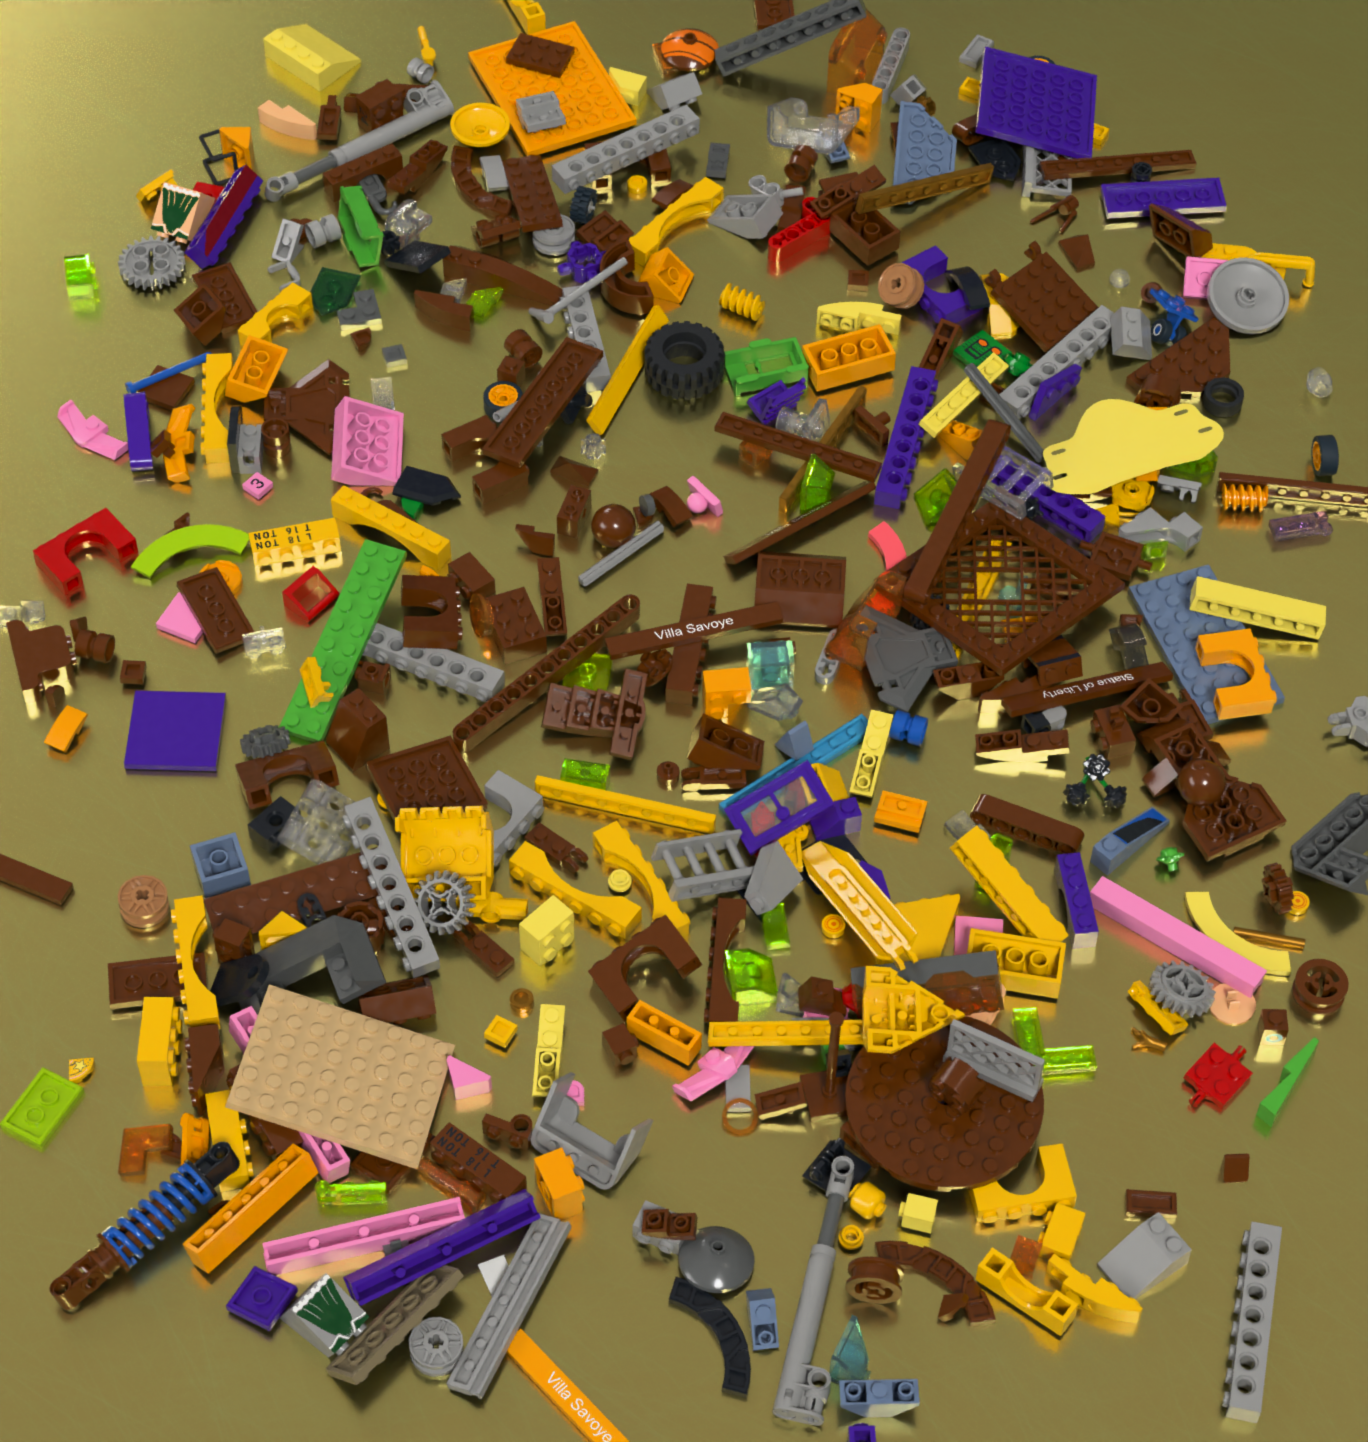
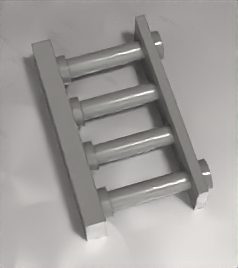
M741 829L725 830L719 833L672 841L664 840L656 843L651 859L652 861L664 859L674 879L668 894L672 902L747 889L754 866L748 867L745 865L736 847L742 834ZM728 849L737 869L725 870L716 850ZM706 852L716 873L705 874L695 854ZM686 856L695 876L683 877L674 857Z

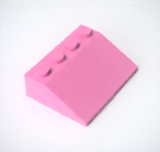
M345 396L335 408L331 480L348 485L395 486L401 476L404 413Z

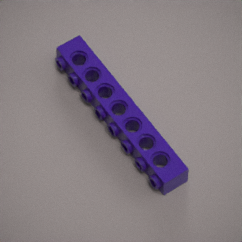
M911 366L876 486L875 505L900 509L901 502L906 501L908 489H905V487L911 484L912 473H910V470L915 469L917 457L914 456L919 454L921 447L919 438L923 439L925 430L918 424L930 412L928 407L932 408L934 401L932 392H936L939 380H935L936 371Z

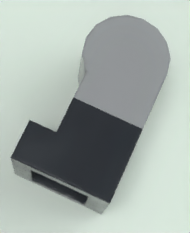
M1059 706L1035 715L1033 713L1024 714L1021 727L1026 734L1061 730L1065 724L1066 709L1063 706Z

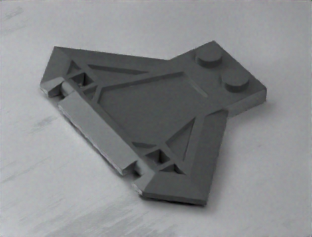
M867 605L852 625L854 633L862 634V637L858 638L857 642L875 687L882 686L883 691L878 692L880 701L901 711L908 712L933 674V670L958 665V658L951 641L934 628L918 630Z

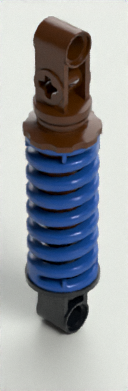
M227 1142L216 1143L195 1163L186 1159L184 1164L177 1169L180 1174L177 1172L170 1174L171 1183L162 1181L159 1184L160 1192L156 1190L149 1192L150 1201L141 1199L138 1201L139 1210L130 1208L127 1211L129 1220L125 1217H119L117 1219L118 1229L109 1226L102 1233H98L96 1235L99 1241L98 1246L94 1249H89L85 1256L76 1261L50 1285L49 1291L61 1308L64 1310L75 1308L105 1280L112 1278L113 1272H116L117 1269L121 1268L129 1272L130 1268L137 1263L132 1256L135 1255L137 1258L142 1259L144 1252L141 1249L144 1246L149 1250L155 1247L152 1239L157 1237L160 1241H163L165 1239V1234L163 1233L165 1228L171 1232L176 1230V1226L173 1223L175 1221L174 1216L181 1223L186 1221L187 1218L181 1211L184 1207L191 1214L197 1212V1208L192 1203V1200L196 1198L202 1205H205L212 1198H216L218 1194L214 1188L240 1166V1160L230 1144Z

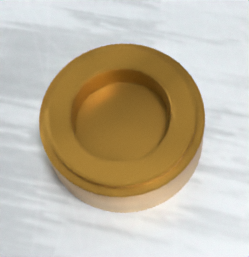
M519 988L511 993L510 1007L517 1013H526L533 1008L534 997L531 991Z

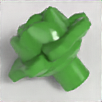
M1168 847L1161 850L1160 856L1156 858V861L1166 864L1168 871L1178 870L1177 862L1185 855L1182 852L1178 853L1177 847Z

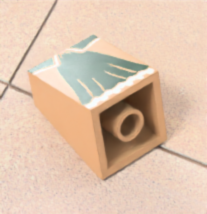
M164 182L151 229L158 231V236L168 239L169 235L175 236V241L187 244V241H192L210 212L215 198L198 191Z

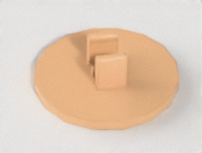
M1225 983L1219 984L1212 989L1216 991L1214 995L1215 1000L1209 1009L1218 1020L1226 1024L1237 1025L1245 1023L1252 1018L1256 1010L1254 996L1249 998Z

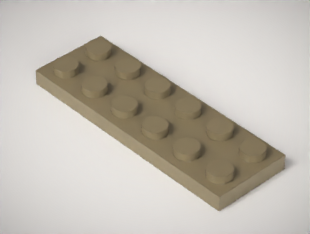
M443 1265L413 1280L325 1368L329 1375L354 1385L363 1382L368 1377L369 1372L376 1365L382 1363L395 1346L403 1342L409 1331L417 1327L422 1322V1318L430 1310L436 1308L440 1300L448 1292L455 1289L458 1281L463 1277L461 1271L458 1268Z

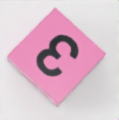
M256 472L242 484L243 490L259 500L273 488V482Z

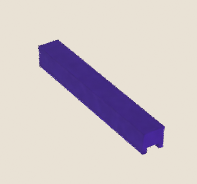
M524 1189L344 1276L343 1279L350 1297L359 1306H362L540 1219V1214L537 1212L533 1202V1196Z

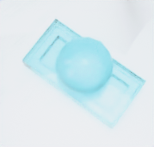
M1020 579L1017 589L1013 586L1002 587L998 593V600H1021ZM1024 582V589H1027L1028 583ZM1009 605V607H1012V611L1022 610L1021 605ZM1011 616L1010 619L1018 618L1020 616Z

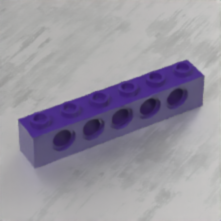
M1001 453L988 479L995 488L1003 493L1015 494L1019 498H1021L1020 494L1022 493L1027 498L1034 499L1038 497L1037 503L1040 505V511L1044 512L1042 517L1080 541L1084 540L1091 543L1103 531L1106 516L1100 511L1093 509L1082 500L1070 494L1052 490L1048 487L1043 477L1015 461L1012 457Z

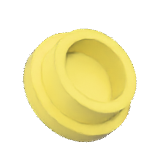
M618 869L609 876L608 884L613 891L624 892L631 887L632 879L627 871Z

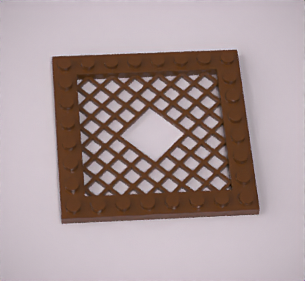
M997 497L971 514L952 552L953 554L957 551V556H950L948 560L957 561V567H945L942 577L938 581V583H942V588H935L933 593H942V599L930 598L926 605L904 599L905 586L926 545L874 579L875 588L1000 676L1009 672L1121 592L1125 587V582ZM991 530H1003V535H991ZM985 531L988 533V535H981ZM976 540L988 541V546H976ZM972 541V546H965ZM991 541H1003V546H991ZM1007 541H1019V546H1007ZM1022 541L1029 546H1022ZM960 551H973V556H961ZM976 551H988V556H976ZM991 551H1004V557L992 556ZM1007 551H1019V557H1007ZM1023 551L1035 552V557H1023ZM1038 552L1045 557H1038ZM961 561L973 562V567H961ZM976 562H988L989 567H976ZM992 562H1004V567H992ZM1007 562H1020V567H1008ZM1023 562H1035V568L1023 567ZM1039 562H1051V568H1039ZM1054 563L1061 568H1054ZM945 572H958V577H945ZM961 572H973V578L961 577ZM977 572L1020 573L1021 600L977 599ZM1023 573H1036V578H1024ZM1039 573H1051V578H1039ZM1055 573H1067V579L1055 578ZM1070 574H1072L1073 576H1075V577L1078 578V579H1071V575H1070ZM946 583H958V588H946ZM961 583H973L974 588H961ZM1024 583L1036 584V589H1024ZM1040 584H1052V589H1040ZM1055 584H1067L1068 589H1056ZM1071 584H1083V590L1071 589ZM946 593L958 594V599H946ZM961 594H974V599H962ZM1024 594H1037V600H1025ZM1040 594L1052 595L1053 600H1040ZM1056 595H1068V600H1056ZM946 604H958V610H947ZM962 605H974V610H962ZM977 605H990V610H978ZM993 605H1006V611L993 610ZM1009 605H1021L1022 611H1009ZM1025 605H1037V611H1025ZM1041 605L1053 606V611H1041ZM962 615L974 616V621H963ZM978 616H990V621H978ZM994 616H1006V622L994 621ZM1009 616H1022V622H1010ZM1025 616H1038V622H1026ZM978 627H991V632H979ZM994 627H1006L1007 633H994ZM1010 627H1022V633H1010ZM994 638H1007V644L994 643Z

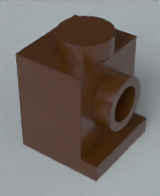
M364 661L363 666H358L355 672L358 688L384 695L391 680L390 664L385 663L384 666Z

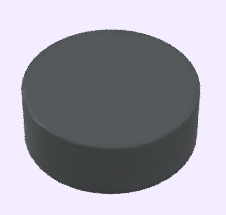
M650 494L641 495L639 497V506L642 514L645 517L654 515L656 507L653 497Z

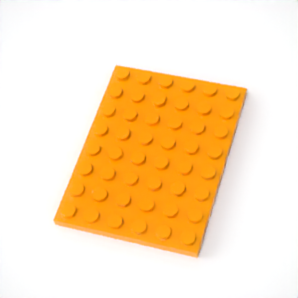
M575 21L528 34L575 47V53L561 78L507 64L506 57L517 38L468 52L471 64L495 104L507 113L510 120V129L526 156L543 154L637 125L636 117ZM554 91L559 100L560 109L566 118V124L557 128H547L539 132L528 133L521 126L516 99Z

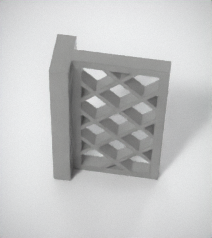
M1023 145L1022 196L1030 197L1031 192L1059 196L1071 195L1072 178H1067V180L1056 179L1051 182L1050 180H1044L1042 173L1037 170L1040 161L1059 160L1056 157L1060 156V154H1052L1046 150ZM1041 152L1046 156L1043 160L1037 156ZM1062 155L1064 158L1072 159V157ZM1042 181L1046 186H1036V183ZM1062 183L1067 189L1058 188L1056 185Z
M953 1019L943 1062L949 1056H951L952 1060L955 1057L959 1058L979 1073L978 1078L1033 1102L1044 1081L1042 1074L1045 1059Z

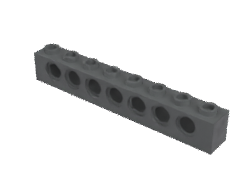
M831 0L715 49L716 63L723 76H727L867 17L863 0Z

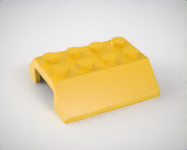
M462 806L443 807V813H441L440 807L420 808V814H418L417 808H400V815L395 817V832L401 833V869L413 898H418L419 895L414 890L422 889L419 882L422 880L426 881V875L431 874L434 877L435 871H440L442 874L444 870H448L450 875L454 872L458 873V879L461 877L466 878L464 886H472L468 893L475 894L476 896L471 898L470 901L487 900L494 879V830L489 812H484L483 806H466L465 812H463ZM441 883L434 889L444 893L446 890H450L452 886L447 883Z

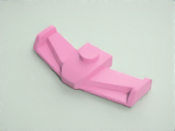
M69 400L59 408L57 417L71 434L74 442L82 448L85 447L113 460H116L129 450L128 442H123L106 435L109 431L108 425L96 416L92 415L86 420L72 400Z
M727 1046L724 1051L713 1047L697 1061L701 1071L680 1084L672 1085L674 1093L689 1101L695 1100L725 1080H729L737 1073L738 1068L755 1046Z

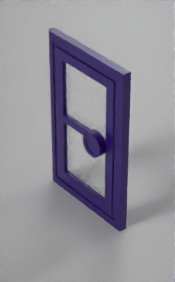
M806 760L726 807L724 811L736 830L741 829L742 834L740 838L750 855H753L760 851L763 846L777 841L836 805L811 764Z

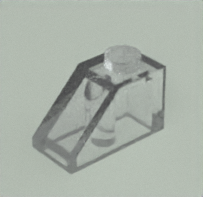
M788 683L758 689L747 706L751 710L780 721L794 718L799 713L803 700Z

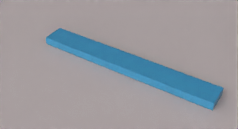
M863 714L855 717L814 743V750L797 761L790 758L719 803V809L727 816L724 811L726 807L806 760L810 764L821 763L826 765L864 740L868 719ZM785 786L774 792V795L777 796L785 791ZM770 795L740 812L744 817L755 810L761 801L766 803L771 800Z

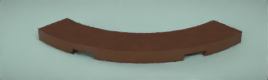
M454 145L451 155V173L461 195L470 204L489 215L506 214L510 216L513 201L487 193L482 189L475 176H473L471 170L473 149Z
M875 1242L877 1257L891 1260L903 1269L927 1275L946 1287L952 1294L965 1293L969 1299L963 1309L970 1327L996 1322L993 1308L984 1290L982 1291L975 1282L974 1277L952 1258L932 1248L911 1245L908 1242Z

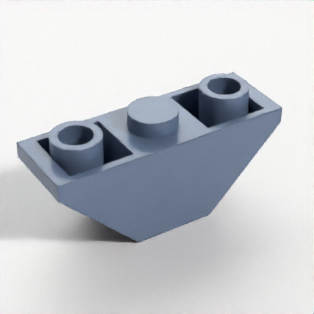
M918 1379L839 1380L840 1407L863 1417H893L920 1404Z

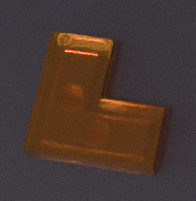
M171 1124L123 1129L118 1174L121 1177L145 1175L147 1152L171 1150L173 1126Z

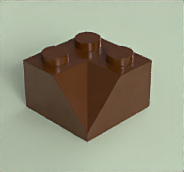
M203 283L178 305L174 312L204 346L221 333L226 306Z

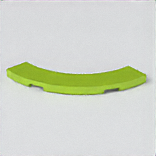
M212 524L180 528L163 535L145 548L131 565V569L151 579L160 566L172 556L180 552L206 546L225 549L242 555L250 541L249 534L232 527Z

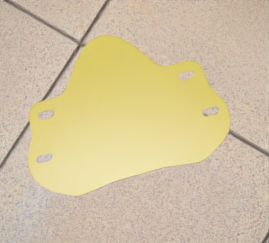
M1120 399L1101 400L1085 411L1072 438L1048 446L1043 451V457L1047 465L1044 479L1048 487L1059 493H1096L1122 481L1149 472L1199 460L1220 444L1224 432L1217 422L1203 416L1192 404L1184 403L1163 410H1154ZM1184 409L1188 410V412L1185 414H1181L1178 416L1174 415L1175 412ZM1212 427V430L1206 431L1203 433L1198 432V430ZM1059 449L1066 450L1065 452L1057 455L1051 454L1053 451ZM1062 473L1067 474L1066 477L1057 480L1053 479V477Z

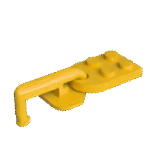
M1212 243L1213 248L1200 257L1228 261L1235 258L1257 259L1274 268L1283 280L1287 268L1306 270V275L1302 280L1303 285L1306 287L1314 285L1315 260L1311 257L1257 253L1252 248L1246 246Z

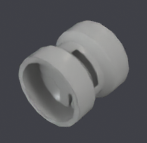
M416 57L408 64L407 73L414 78L417 77L418 81L425 84L433 77L434 67L427 63L424 64L423 60Z

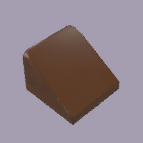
M348 93L344 97L345 112L357 113L356 96L359 93Z
M1249 1154L1224 1155L1221 1164L1224 1183L1248 1181Z

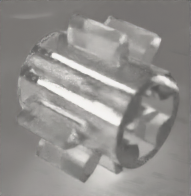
M587 434L585 439H581V454H586L588 459H599L601 454H606V439H601L599 434Z

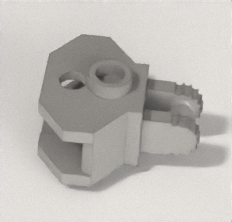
M1359 696L1355 698L1351 707H1346L1345 712L1331 714L1327 720L1331 725L1336 724L1331 729L1334 736L1347 735L1348 739H1355L1362 745L1368 746V697Z

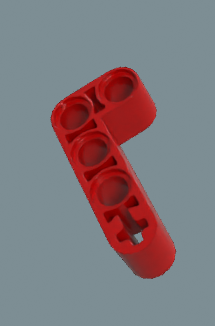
M807 197L802 201L801 220L769 238V260L776 263L782 262L831 233L830 217L821 219L810 205V202L816 199L815 197Z

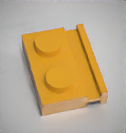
M883 790L874 816V822L919 833L928 801Z

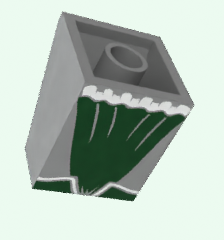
M325 1273L315 1280L279 1318L329 1358L335 1353L339 1356L349 1346L346 1341L352 1335L357 1337L367 1327L364 1322L369 1316Z

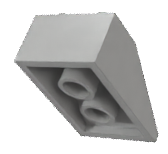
M774 194L727 195L707 221L712 225L747 239H762L767 236L783 212Z
M1158 1212L1134 1229L1097 1263V1267L1123 1294L1137 1299L1188 1264L1192 1249Z

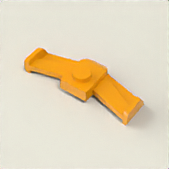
M192 404L174 408L166 429L171 433V443L175 445L173 449L175 453L170 458L163 454L167 478L175 483L190 480L185 455L194 451L195 435L191 431H187L192 413L195 411V407Z

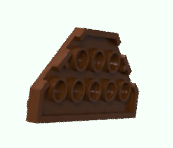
M1213 317L1128 375L1126 382L1139 391L1148 375L1155 373L1178 380L1181 394H1192V397L1197 398L1202 397L1208 382L1216 378H1229L1230 376L1229 328Z

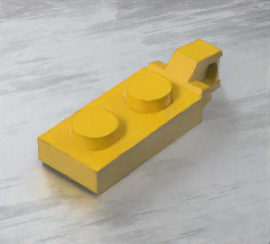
M1140 980L1132 984L1128 990L1129 995L1144 1008L1148 1015L1152 1016L1160 1024L1165 1032L1174 1035L1185 1031L1188 1022L1178 1012L1175 1011L1172 1014L1171 1009L1168 1007L1163 1009L1162 1002H1155L1157 995H1151V991Z

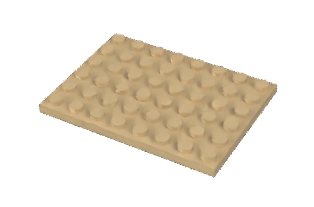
M269 984L225 1107L417 1169L448 1071L447 1057L449 1055L452 1056L455 1045Z

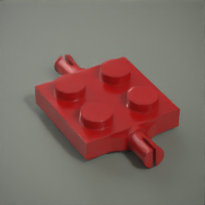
M1214 1042L1186 1072L1183 1078L1196 1090V1093L1189 1099L1191 1105L1194 1102L1193 1107H1197L1205 1098L1222 1109L1251 1078L1253 1073L1239 1061L1247 1052L1245 1048L1242 1049L1243 1046L1239 1045L1230 1054Z

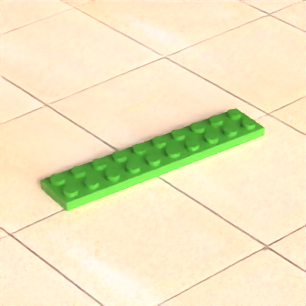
M365 539L311 656L316 657L318 666L321 668L322 682H330L331 684L325 692L333 693L334 696L331 701L319 702L315 708H311L301 678L279 728L284 726L285 730L288 729L289 735L314 743L324 740L335 716L340 699L343 698L407 557L405 550Z

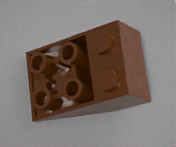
M218 1024L188 1028L189 1037L184 1038L185 1049L188 1055L186 1064L190 1078L188 1080L189 1093L191 1095L192 1107H197L199 1116H203L207 1108L205 1094L215 1091L225 1070Z

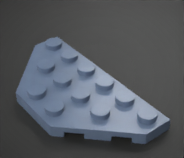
M900 102L893 186L953 172L955 168L957 139L952 134L949 135L943 129L944 126L934 116L931 117L920 103Z

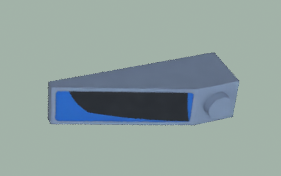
M1152 806L1109 832L1093 846L1090 862L1108 876L1169 824L1170 820Z

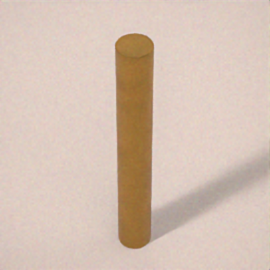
M1234 927L1233 932L1242 938L1304 948L1305 939L1240 927Z

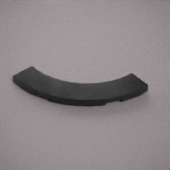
M675 1277L669 1296V1303L684 1308L697 1316L715 1336L724 1360L725 1373L722 1392L747 1398L750 1386L751 1364L748 1344L739 1323L719 1299L717 1300L706 1291L698 1289L687 1280Z

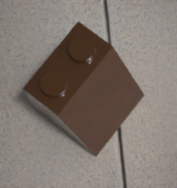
M358 688L340 699L326 738V744L354 772L364 766L367 761L375 759L390 749L387 718L363 691Z

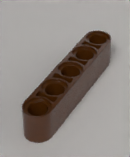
M987 794L979 795L970 813V818L980 825L1059 854L1077 853L1085 837L1084 832L1078 827Z

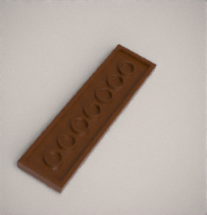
M566 337L482 448L483 454L521 468L603 358V350Z
M359 852L203 900L213 932L226 918L251 928V933L254 935L258 934L281 911L297 921L302 920L297 911V902L303 894L310 893L315 895L324 913L343 908L352 902L372 899L378 893L376 889L372 890L367 879L370 873L368 869L362 868L359 856L362 854ZM380 864L376 866V869L383 870L387 866ZM386 885L384 887L385 890H393L395 888L394 885ZM306 900L304 901V906L302 907L308 908L311 917L314 915L311 909L313 902L308 903V901Z

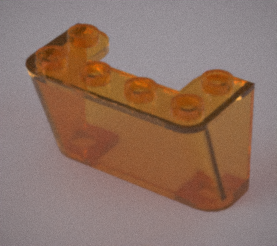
M893 571L883 572L856 599L825 647L826 653L830 657L862 671L866 665L865 657L868 641L878 623L859 614L867 605L892 618H896L901 610L907 577ZM865 624L869 629L867 631H859L856 625Z

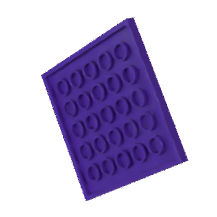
M985 46L982 56L975 133L1073 158H1091L1097 75Z

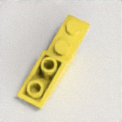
M838 302L818 306L816 324L848 331H857L858 327L868 328L880 324L884 332L899 335L902 315L883 311L884 305Z
M871 710L853 775L850 793L872 798L884 760L893 714Z
M541 1004L532 1096L547 1097L553 1081L560 1078L565 1005Z

